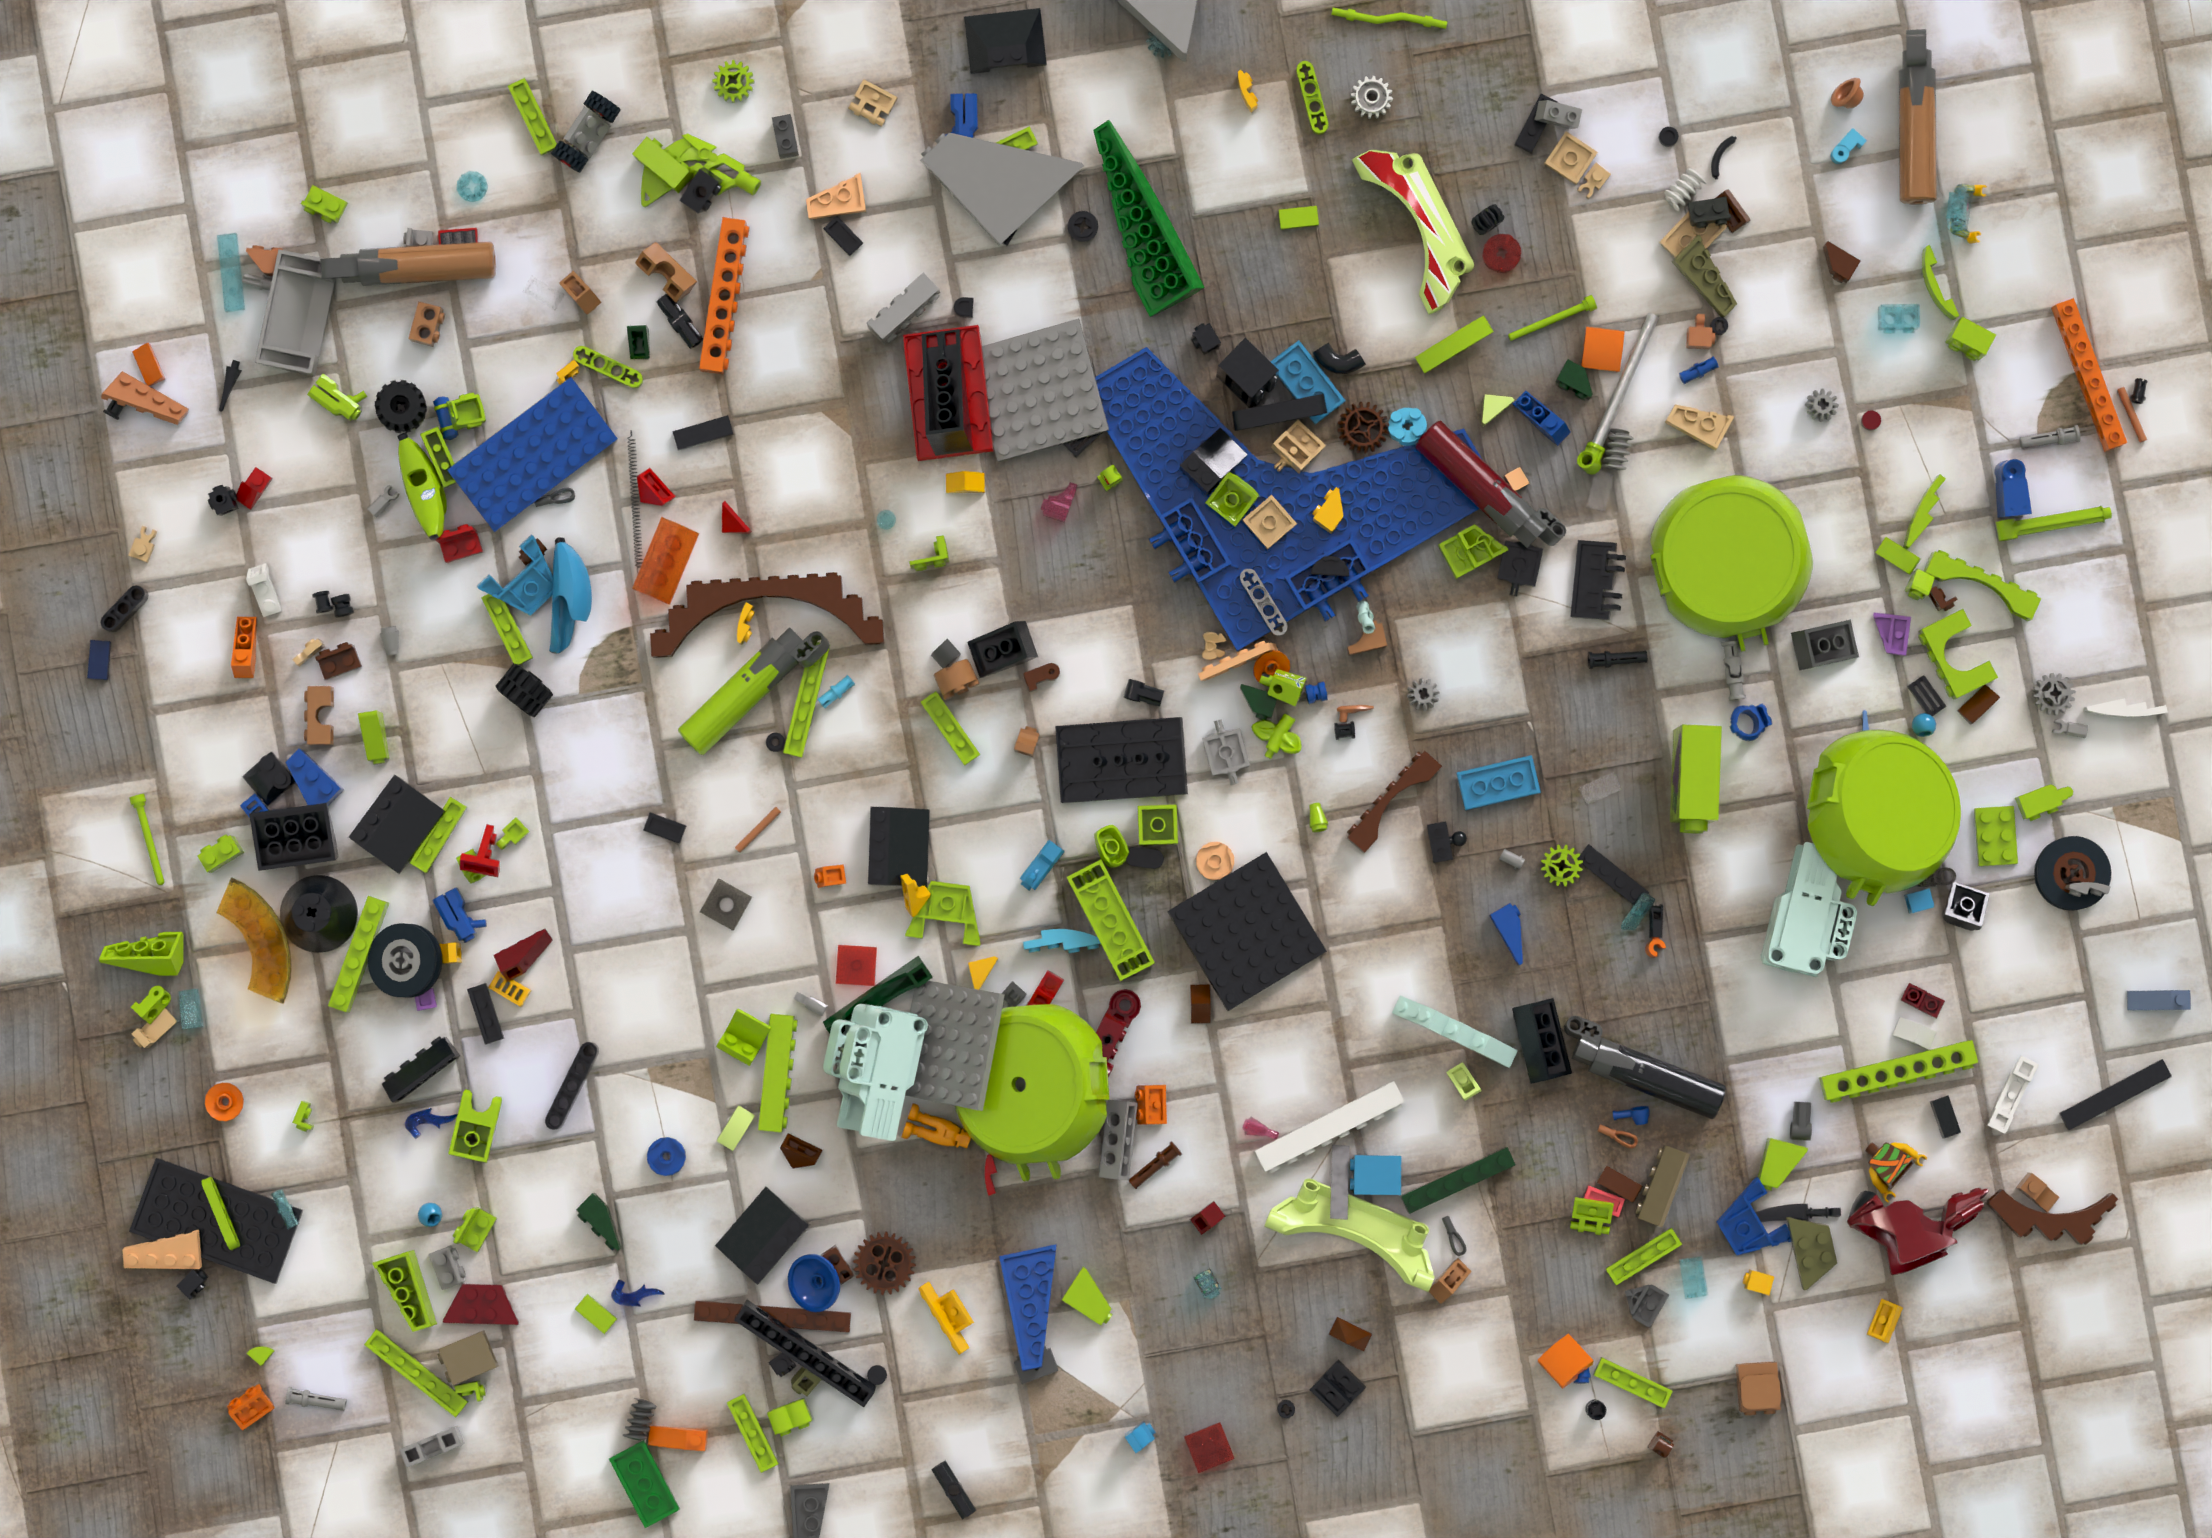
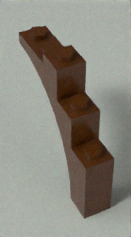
M2002 1189L1994 1193L1985 1203L2017 1237L2028 1236L2033 1231L2032 1226H2034L2048 1241L2058 1240L2063 1235L2062 1231L2065 1230L2077 1244L2082 1245L2084 1243L2086 1245L2094 1238L2092 1235L2096 1232L2091 1225L2095 1226L2102 1220L2101 1215L2106 1211L2110 1212L2116 1206L2115 1202L2118 1198L2113 1193H2108L2101 1200L2084 1209L2059 1214L2043 1213L2028 1208L2014 1200Z

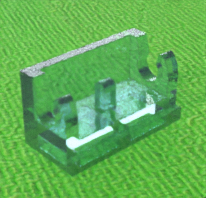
M1702 1256L1679 1260L1685 1299L1707 1296L1708 1290Z

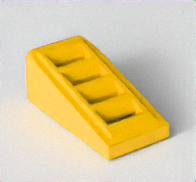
M497 971L488 988L522 1007L532 990L512 979L509 981L510 984L507 990L503 992L502 989L507 981L501 972ZM500 977L503 978L504 980L501 983L500 987L496 988L495 986L498 983ZM515 985L516 989L513 992L512 996L508 995L512 987ZM521 989L523 992L517 1000L515 997Z

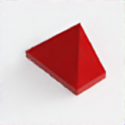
M651 468L637 476L640 502L663 506L675 498L674 494Z
M724 501L722 503V533L750 534L752 532L750 528Z

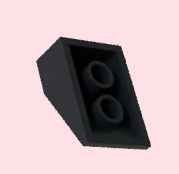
M1219 428L1180 464L1179 469L1207 496L1247 454Z
M1026 621L1012 622L967 642L979 678L1012 668L1038 657Z

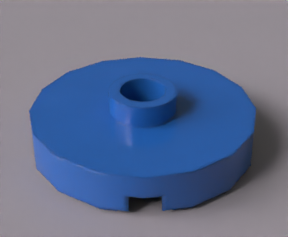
M670 1137L659 1138L654 1141L647 1153V1162L650 1168L656 1174L670 1176L679 1172L686 1160V1152L683 1145ZM664 1153L670 1154L669 1160L663 1158Z

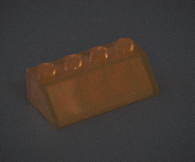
M661 517L632 589L670 605L699 533Z

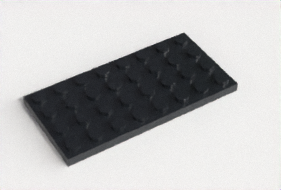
M156 1158L129 1232L157 1241L161 1238L175 1237L178 1234H187L199 1230L201 1258L277 1284L303 1210L213 1178L240 1242V1247L230 1250L201 1183L202 1180L210 1176Z

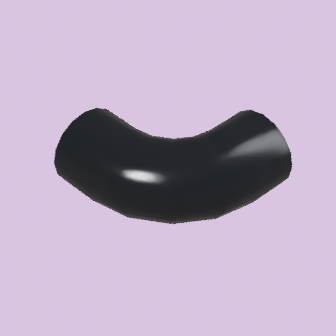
M1327 343L1313 352L1317 361L1326 370L1335 374H1349L1366 365L1356 349L1348 354L1339 355Z

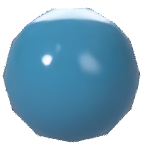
M1922 713L1914 717L1912 730L1917 736H1930L1935 732L1936 721L1930 714Z
M435 1203L423 1204L418 1211L419 1222L426 1227L438 1225L443 1216L441 1208Z

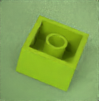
M1961 317L1955 322L1945 343L1948 344L1951 350L1956 352L1960 350L1966 354L1965 356L1973 361L1977 359L1979 361L1987 354L1996 334Z
M1177 804L1138 806L1139 846L1178 844Z

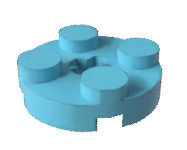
M1402 408L1394 411L1388 422L1390 437L1404 446L1415 445L1427 431L1426 419L1417 408ZM1406 423L1412 425L1410 430L1403 429L1402 426Z

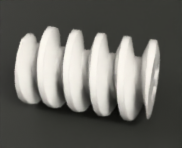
M1691 168L1686 170L1687 174L1681 175V180L1677 179L1675 181L1676 185L1672 184L1670 190L1664 192L1666 201L1677 211H1680L1678 204L1686 205L1683 200L1684 198L1689 201L1691 200L1689 193L1697 194L1694 189L1695 187L1701 190L1700 183L1706 184L1701 175Z

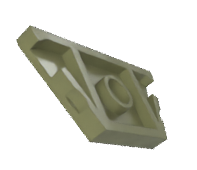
M1786 1217L1803 1290H1807L1837 1264L1830 1228L1826 1224Z

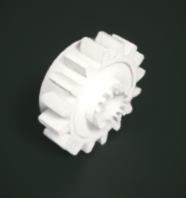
M1366 76L1364 82L1358 80V87L1353 86V91L1356 93H1351L1350 97L1355 99L1351 102V105H1357L1355 112L1360 110L1361 117L1368 114V119H1371L1372 115H1375L1377 119L1379 118V113L1386 114L1384 108L1390 109L1391 105L1387 102H1392L1393 100L1389 96L1392 94V90H1387L1389 84H1383L1382 78L1376 80L1375 76L1372 79H1368ZM1370 93L1375 94L1377 99L1369 101L1366 96Z

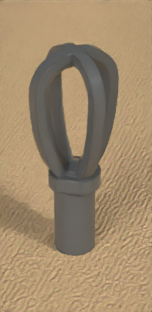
M563 488L551 495H547V497L539 498L534 503L536 507L553 503L571 502L575 499V492L571 488ZM571 492L569 498L553 500L559 494Z
M1450 1217L1442 1218L1447 1234H1449V1241L1454 1254L1457 1256L1464 1255L1467 1250L1461 1236L1456 1232ZM1452 1234L1460 1241L1463 1247L1462 1252H1457Z

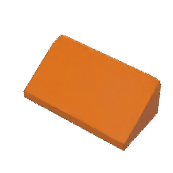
M145 343L132 351L146 385L151 386L165 380L149 343Z

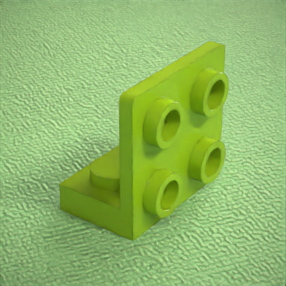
M944 535L936 536L937 541L933 542L936 556L909 561L911 569L923 571L930 565H934L935 568L946 566V562H949Z
M737 1009L716 1048L750 1066L771 1027L746 1012Z
M473 1207L465 1212L462 1218L464 1223L455 1230L453 1242L455 1244L461 1243L479 1252L497 1217L479 1207Z

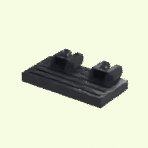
M1578 540L1570 617L1610 620L1611 612L1602 611V609L1621 611V606L1617 604H1604L1605 598L1622 599V594L1604 592V590H1613L1614 573H1607L1606 571L1625 572V568L1622 566H1608L1609 559L1626 560L1625 555L1608 554V551L1617 552V543Z

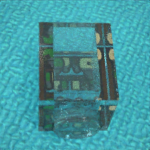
M1210 1268L1193 1277L1204 1298L1209 1297V1299H1212L1220 1294L1219 1290L1222 1288Z

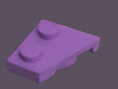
M1874 612L1873 616L1886 653L1906 656L1911 617Z

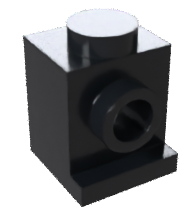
M193 1269L177 1287L189 1300L196 1297L194 1292L198 1294L206 1286L204 1282L207 1281L208 1275L201 1269L199 1271Z
M783 1353L768 1362L776 1375L780 1377L797 1366L791 1358Z

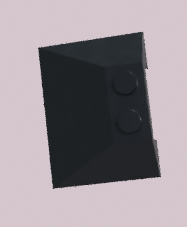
M1040 8L964 17L971 74L990 72L989 69L1026 64L1028 67L1047 65Z

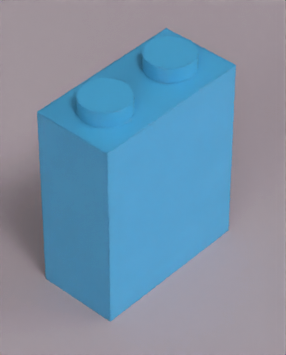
M1354 1155V1159H1350V1171H1353V1179H1350V1190H1353V1194L1401 1195V1156Z

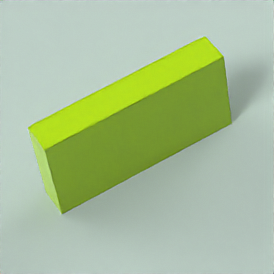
M1317 206L1278 210L1280 230L1319 226Z
M586 1294L575 1308L577 1312L604 1334L617 1320L613 1314L589 1294Z

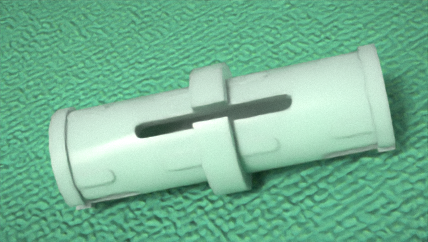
M1360 601L1356 605L1359 613L1358 620L1362 624L1364 633L1370 634L1375 629L1373 613L1369 610L1367 601Z

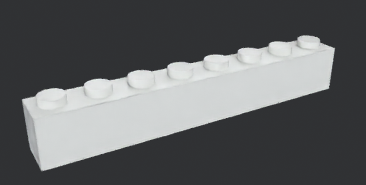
M1392 1081L1254 1151L1264 1171L1269 1170L1270 1173H1273L1280 1169V1164L1284 1162L1291 1164L1298 1160V1155L1302 1153L1305 1156L1315 1151L1314 1147L1320 1144L1324 1147L1333 1142L1332 1138L1336 1136L1342 1138L1350 1134V1129L1356 1127L1358 1130L1368 1125L1366 1121L1372 1118L1376 1121L1385 1116L1384 1112L1390 1109L1394 1112L1402 1108L1401 1104L1405 1101L1395 1082Z

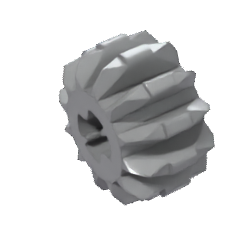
M1824 389L1820 390V394L1814 390L1813 396L1809 395L1807 397L1810 402H1807L1805 407H1811L1807 414L1813 412V420L1817 416H1819L1820 422H1823L1824 416L1827 420H1830L1831 415L1837 413L1833 409L1839 407V404L1833 403L1837 397H1829L1832 391H1828L1825 395ZM1821 401H1823L1822 403L1826 405V407H1824L1823 410L1821 409V406H1818V404Z
M1420 678V685L1414 680L1412 684L1415 688L1408 687L1407 689L1413 692V694L1407 695V698H1413L1409 704L1418 703L1415 707L1416 710L1422 705L1423 711H1426V704L1430 708L1434 707L1431 700L1434 702L1439 701L1433 695L1440 694V691L1432 690L1437 684L1435 683L1430 687L1431 679H1428L1426 684H1424L1423 678ZM1426 690L1428 698L1424 697V699H1421L1418 691Z

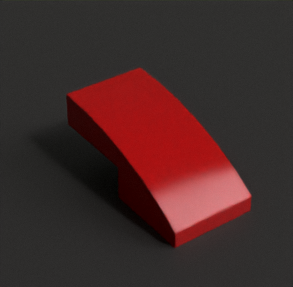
M1047 970L1027 1006L1051 1004L1064 979Z
M990 1154L987 1155L985 1163V1184L988 1196L996 1193L991 1174L997 1173L993 1156Z

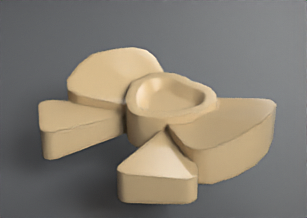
M1214 632L1203 634L1205 649L1202 652V657L1208 660H1213L1217 657L1221 658L1225 651L1216 649V643L1225 642V637L1221 633L1217 635Z

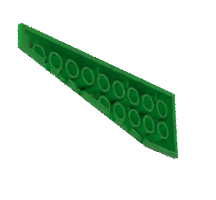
M1107 120L1093 131L1099 154L1102 155L1104 163L1102 166L1107 175L1108 190L1112 194L1113 200L1111 201L1118 229L1122 233L1123 248L1126 249L1128 257L1127 264L1131 268L1132 283L1147 313L1152 317L1190 298L1205 287L1149 182L1111 121Z

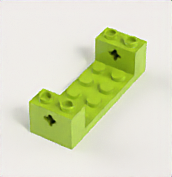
M1100 859L1068 876L1067 880L1119 980L1122 981L1155 964L1102 860Z

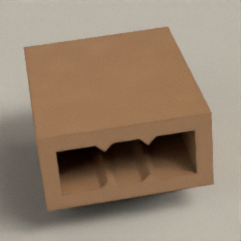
M1777 1362L1736 1364L1739 1411L1744 1412V1415H1756V1411H1764V1414H1775L1776 1410H1781Z

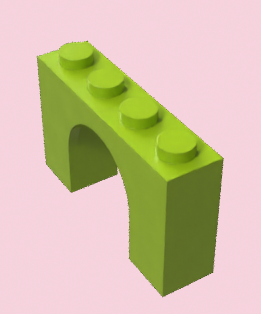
M1964 609L1919 630L1920 635H1918L1923 646L1926 645L1929 651L1927 652L1929 660L1932 663L1934 662L1937 667L1936 673L1939 679H1943L1946 684L1944 688L1947 695L1952 697L1953 700L1998 678L1990 660L1971 670L1959 671L1952 668L1945 659L1944 647L1948 639L1972 626Z

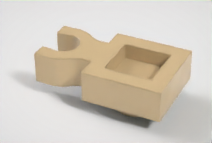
M1595 163L1584 177L1587 183L1582 184L1577 191L1580 193L1582 189H1588L1589 193L1586 198L1589 199L1593 194V189L1599 190L1611 174Z
M142 526L140 530L141 538L134 539L128 556L148 563L155 546L150 542L156 536L157 531L152 529L151 534L147 536L145 534L147 527Z
M311 639L305 644L306 648L303 652L292 659L297 666L300 667L306 660L325 647L320 639Z

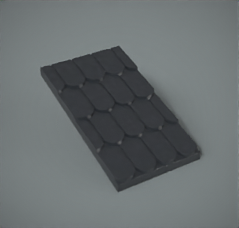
M1182 717L1055 726L1061 803L1188 794Z

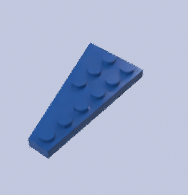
M1056 1244L999 1256L1023 1372L1042 1368Z

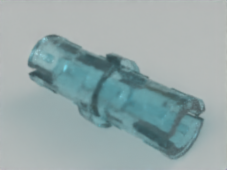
M283 1189L272 1193L271 1196L279 1209L277 1212L281 1214L287 1229L298 1225L299 1222L291 1209L293 1206L288 1203Z

